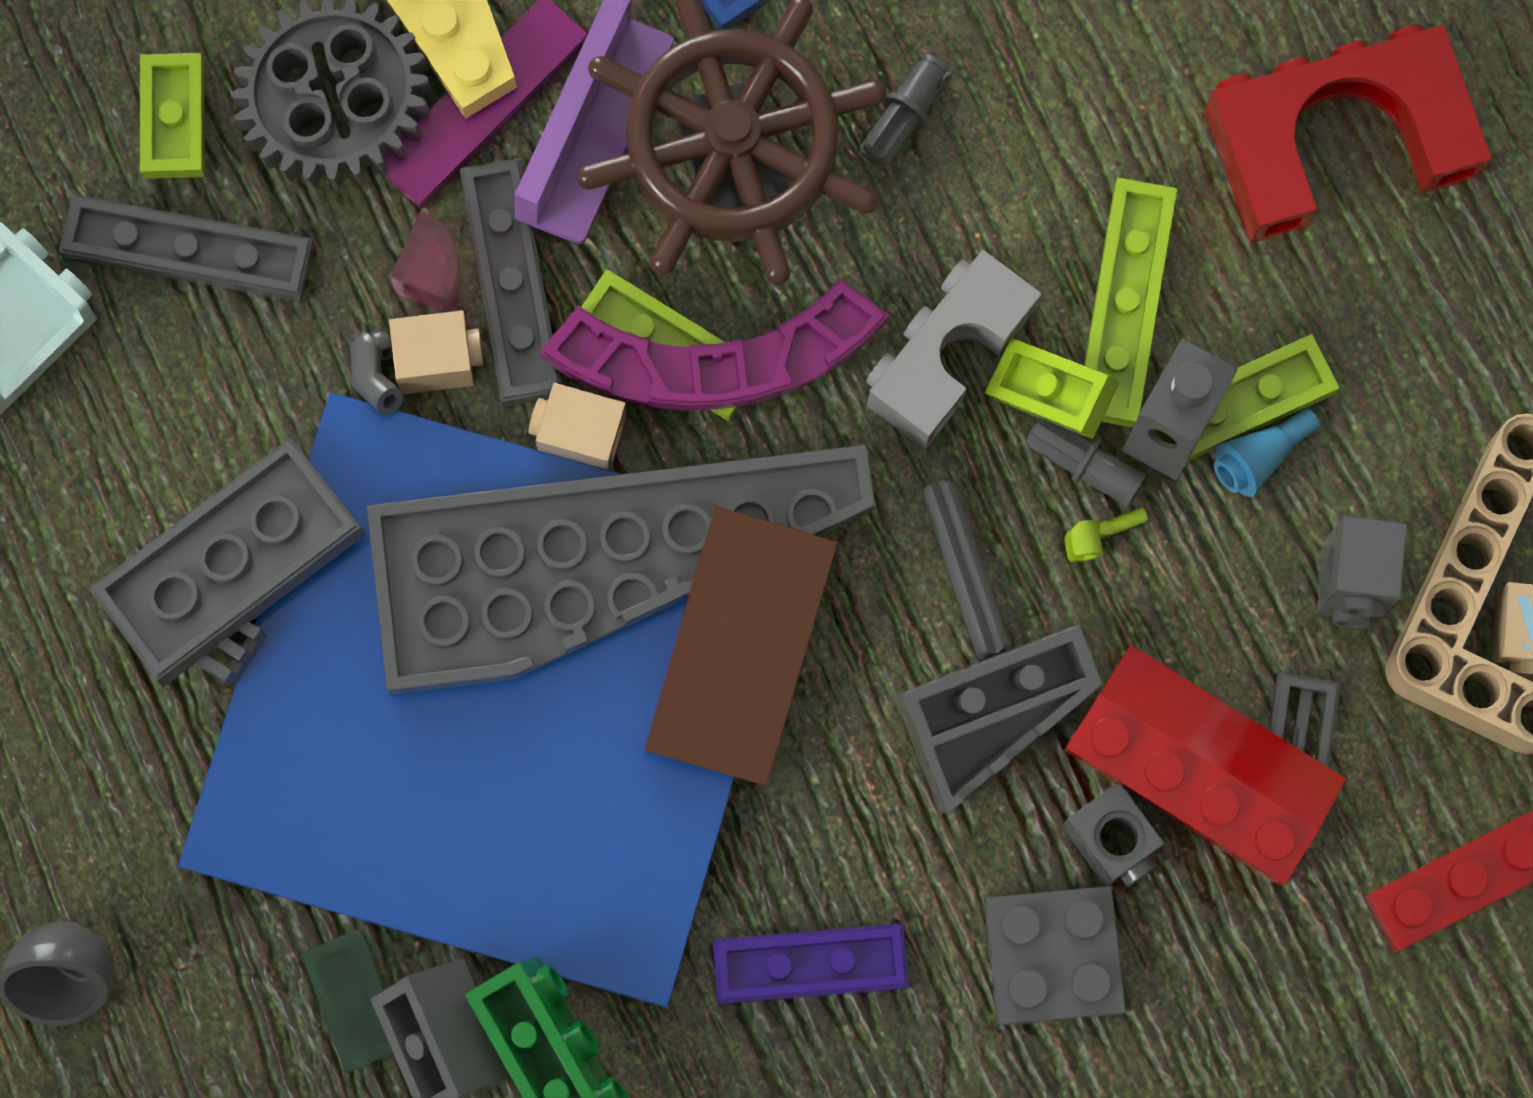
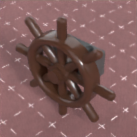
M676 0L688 39L676 44L661 55L646 71L644 76L603 56L594 57L589 62L588 72L594 80L632 98L628 111L626 130L628 153L583 166L578 171L577 181L582 188L592 190L632 177L635 178L637 185L648 202L660 215L670 222L650 260L651 267L656 273L664 275L674 269L689 239L694 234L717 241L739 242L754 240L766 278L773 284H783L790 276V268L778 232L790 226L808 212L820 198L821 194L863 214L871 213L876 209L878 198L872 190L833 171L838 147L839 127L837 116L882 103L886 98L887 89L881 81L871 80L834 92L829 91L816 68L801 53L794 49L813 13V5L810 0H792L772 37L754 31L738 29L711 31L701 0ZM741 64L755 68L745 86L743 82L729 86L723 65ZM699 71L705 93L686 98L672 91L682 80ZM777 78L786 83L801 100L800 102L766 112L763 109V104ZM657 112L673 119L678 138L655 145L652 144V131ZM811 124L813 144L810 156L806 158L767 137ZM683 162L687 163L692 183L686 194L669 180L663 172V168ZM785 175L795 180L789 187H787Z

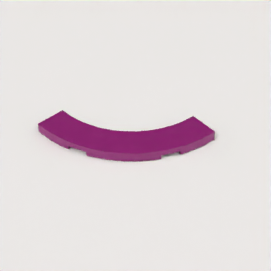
M840 278L824 296L808 309L767 334L746 341L741 339L719 344L680 347L650 342V339L622 331L596 318L578 305L539 354L542 360L564 375L595 391L627 402L663 409L687 411L719 410L756 404L785 395L816 381L843 364L865 346L888 322L889 314Z

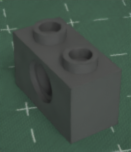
M1343 516L1323 542L1316 615L1332 617L1333 625L1349 629H1366L1370 627V622L1378 623L1400 599L1407 531L1406 523Z

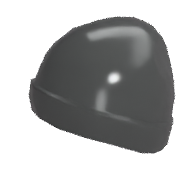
M72 921L48 922L25 933L9 950L0 968L1 1001L20 1016L51 1026H67L79 1023L95 1014L109 1000L117 983L113 959L106 944L93 930Z

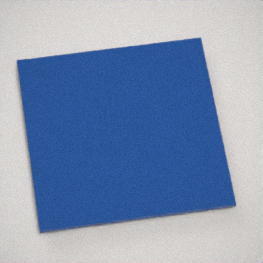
M330 392L308 460L366 535L257 617L255 626L260 628L267 637L238 677L178 867L514 965L520 961L539 956L544 965L550 963L554 966L563 979L668 1008L735 778L734 776L643 750L687 599L514 680L389 695L386 686L367 513L368 505L622 474L400 411H395L389 415H382L368 402Z

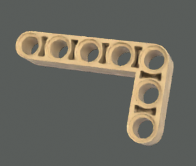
M1528 413L1518 414L1508 419L1488 443L1388 658L1385 669L1387 682L1392 690L1401 697L1515 752L1526 755L1533 754V735L1523 727L1520 715L1522 708H1533V682L1463 649V646L1533 496V458L1531 460L1518 459L1510 452L1507 445V438L1509 436H1518L1528 441L1533 450V415ZM1491 489L1502 494L1508 503V513L1499 515L1489 511L1483 504L1482 491ZM1469 544L1477 548L1483 557L1482 569L1473 570L1461 564L1457 557V545ZM1442 598L1450 601L1458 612L1457 624L1447 625L1439 622L1431 611L1432 599ZM1418 653L1425 656L1432 665V679L1422 681L1411 676L1405 665L1406 654ZM1464 681H1478L1486 687L1490 697L1488 708H1477L1467 702L1462 689Z

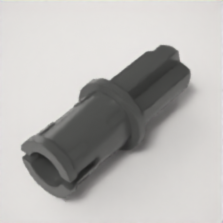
M921 54L918 57L917 62L902 85L898 87L895 93L886 95L883 102L886 108L885 112L860 146V153L864 158L871 161L875 166L882 168L887 166L914 128L921 129L925 126L928 120L926 114L931 105L952 79L953 74L948 72L949 68L946 64L929 54Z
M1041 418L1033 425L1026 440L1029 448L1072 473L1071 481L1077 484L1082 479L1104 494L1122 503V506L1125 508L1130 506L1148 476L1102 449L1103 441L1098 438L1092 443L1076 432Z

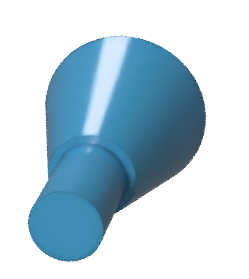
M1304 408L1278 427L1272 426L1218 444L1215 448L1216 461L1214 463V470L1219 481L1226 489L1233 493L1239 492L1247 497L1254 496L1290 453L1292 446L1319 428L1318 418L1310 409Z

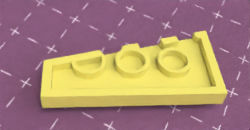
M384 0L393 15L399 17L404 31L414 34L418 51L424 54L427 64L465 119L517 88L512 68L487 0Z

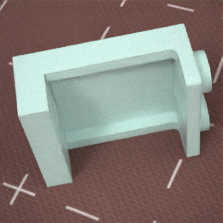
M1 222L0 415L97 320L89 304L86 302L93 295L90 290L68 269H65L58 276L44 263L43 260L49 253L28 231L22 228L14 235Z

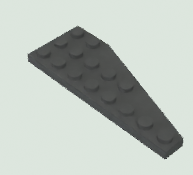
M867 446L843 447L368 505L367 513L388 694L393 695L514 680L687 599L715 506L816 536L828 533L874 511L875 504Z

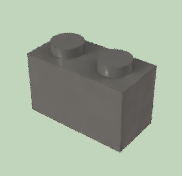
M463 958L409 975L371 998V1002L412 1098H477L511 1079L465 996L466 993L476 988V985Z

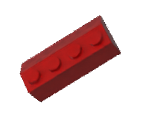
M1132 645L1129 646L1064 752L1115 784L1120 782L1123 788L1278 886L1287 883L1318 833L1346 780L1342 775Z

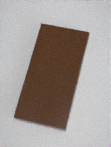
M714 507L643 750L767 786L837 546L836 541L722 507Z

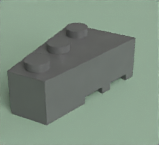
M1075 625L897 693L894 697L938 811L940 813H950L968 795L992 775L998 773L1011 762L1012 758L1037 737L1042 736L1103 683L1080 625Z

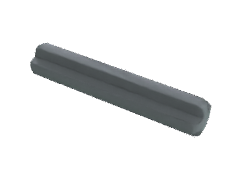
M952 479L934 482L924 488L923 499L976 655L980 659H987L1008 651L1010 642L956 484Z

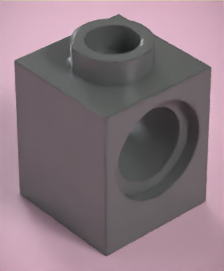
M1117 782L1068 817L1062 825L1064 831L1105 886L1112 885L1120 878L1127 887L1140 880L1158 866L1152 855L1165 844L1120 782ZM1108 825H1119L1125 828L1132 837L1133 846L1131 852L1123 856H1116L1107 852L1101 844V829Z

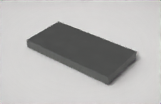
M290 437L89 588V590L157 682L164 688L193 666L201 657L217 648V645L223 640L230 638L238 632V629L245 623L254 620L366 534Z

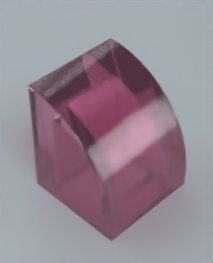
M420 211L390 275L396 294L441 313L453 312L461 292V271L456 249L449 233L442 224L431 215Z

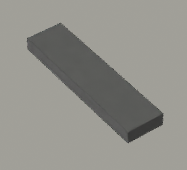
M520 158L460 168L502 406L534 402L538 398L549 399L553 382L561 384L559 370L542 360L539 354L552 338V330L533 226L515 220L514 195L523 177Z
M72 194L59 254L62 258L302 302L315 244L313 238Z

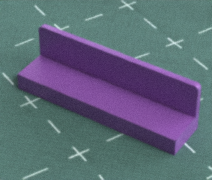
M603 0L514 195L515 220L576 244H583L610 187L609 184L592 190L584 189L577 181L578 171L585 165L625 153L627 149V117L632 98L594 80L588 72L589 62L594 57L603 56L644 76L651 65L673 46L674 39L672 35L631 20L632 0Z

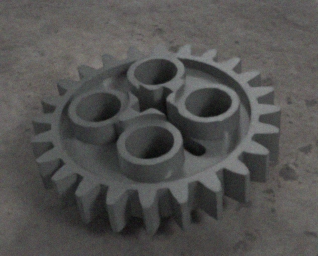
M301 0L299 18L293 20L288 14L280 10L277 12L281 25L278 31L274 32L264 26L258 28L265 43L262 48L244 46L243 51L253 66L238 67L234 70L239 83L245 86L231 92V97L236 106L243 109L235 115V119L242 131H249L244 138L252 152L262 150L260 158L268 169L281 163L280 171L286 181L291 182L303 170V176L309 188L314 189L319 183L322 174L328 175L334 190H340L343 174L351 172L359 185L365 184V167L372 164L383 175L388 173L383 157L390 152L397 157L405 159L407 153L400 141L401 138L405 136L420 139L422 136L418 124L412 117L422 118L430 116L427 102L421 98V96L433 92L428 76L421 75L429 69L423 53H415L417 46L414 34L412 32L402 34L404 29L399 17L396 15L383 22L382 11L379 4L375 2L362 15L357 0H347L342 10H336L332 0H323L321 11L313 12L310 5L305 0ZM317 46L324 47L329 69L337 83L336 91L351 131V135L346 139L340 137L335 114L327 100V88L314 55V49ZM356 48L365 49L364 55L359 60L353 63L340 62L341 57L347 51ZM299 67L307 68L306 74L298 81L290 83L282 81L288 71ZM374 101L383 103L382 108L376 114L370 117L357 116L358 110L366 103ZM317 120L325 122L323 128L315 135L308 137L299 136L300 130L305 124Z

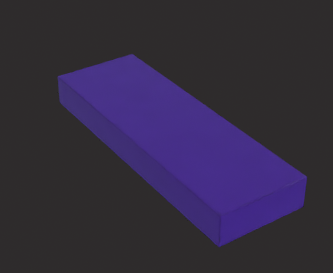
M903 924L713 940L718 1005L909 989Z

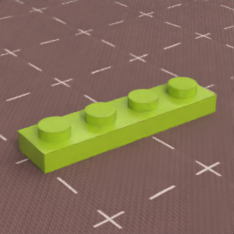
M1118 177L1114 185L1084 366L1107 374L1120 383L1101 422L1133 428L1141 410L1177 188Z

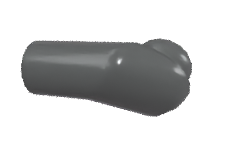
M376 329L369 334L365 331L359 333L350 346L351 380L353 388L380 414L389 415L397 411L401 406L403 393L382 374L381 362L390 361L393 357V351L390 349L392 343L391 336L386 331Z

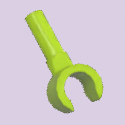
M1141 507L1108 521L1084 520L1078 522L1065 535L1068 560L1070 562H1084L1102 557L1101 538L1110 537L1147 522L1146 511Z

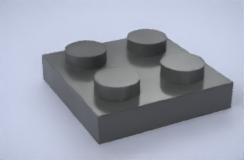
M1111 886L984 898L997 1027L1119 1016L1126 1013Z

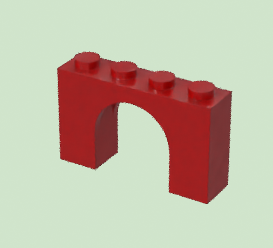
M1421 24L1410 25L1392 33L1388 37L1389 40L1367 46L1365 41H1355L1338 47L1331 53L1332 57L1310 63L1307 57H1299L1278 65L1274 69V73L1252 79L1248 73L1239 74L1217 84L1216 90H1213L1210 95L1205 113L1250 244L1307 228L1317 211L1297 152L1295 124L1303 112L1324 100L1341 97L1359 99L1378 107L1386 113L1400 131L1422 194L1470 181L1481 176L1492 158L1444 25L1424 30Z

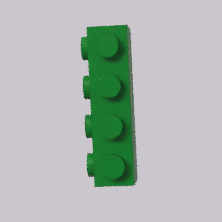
M539 956L516 963L465 994L522 1098H629L622 1084L613 1076L608 1079L596 1058V1055L600 1054V1047L589 1026L583 1020L576 1022L564 999L568 997V990L562 977L550 963L544 965Z

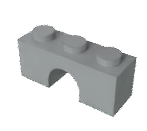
M983 249L971 264L962 259L953 268L941 286V289L947 293L934 311L924 306L917 313L904 332V336L910 341L896 358L889 353L885 354L866 380V383L872 387L869 391L867 407L924 450L929 447L963 404L967 389L944 369L940 359L942 350L955 341L967 339L982 343L1000 357L1010 339L1017 336L1036 312L1042 295L1041 292Z

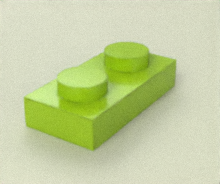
M201 53L140 55V173L143 179L205 177L204 59Z
M1011 338L985 394L998 402L1093 439L1120 383L1107 374Z

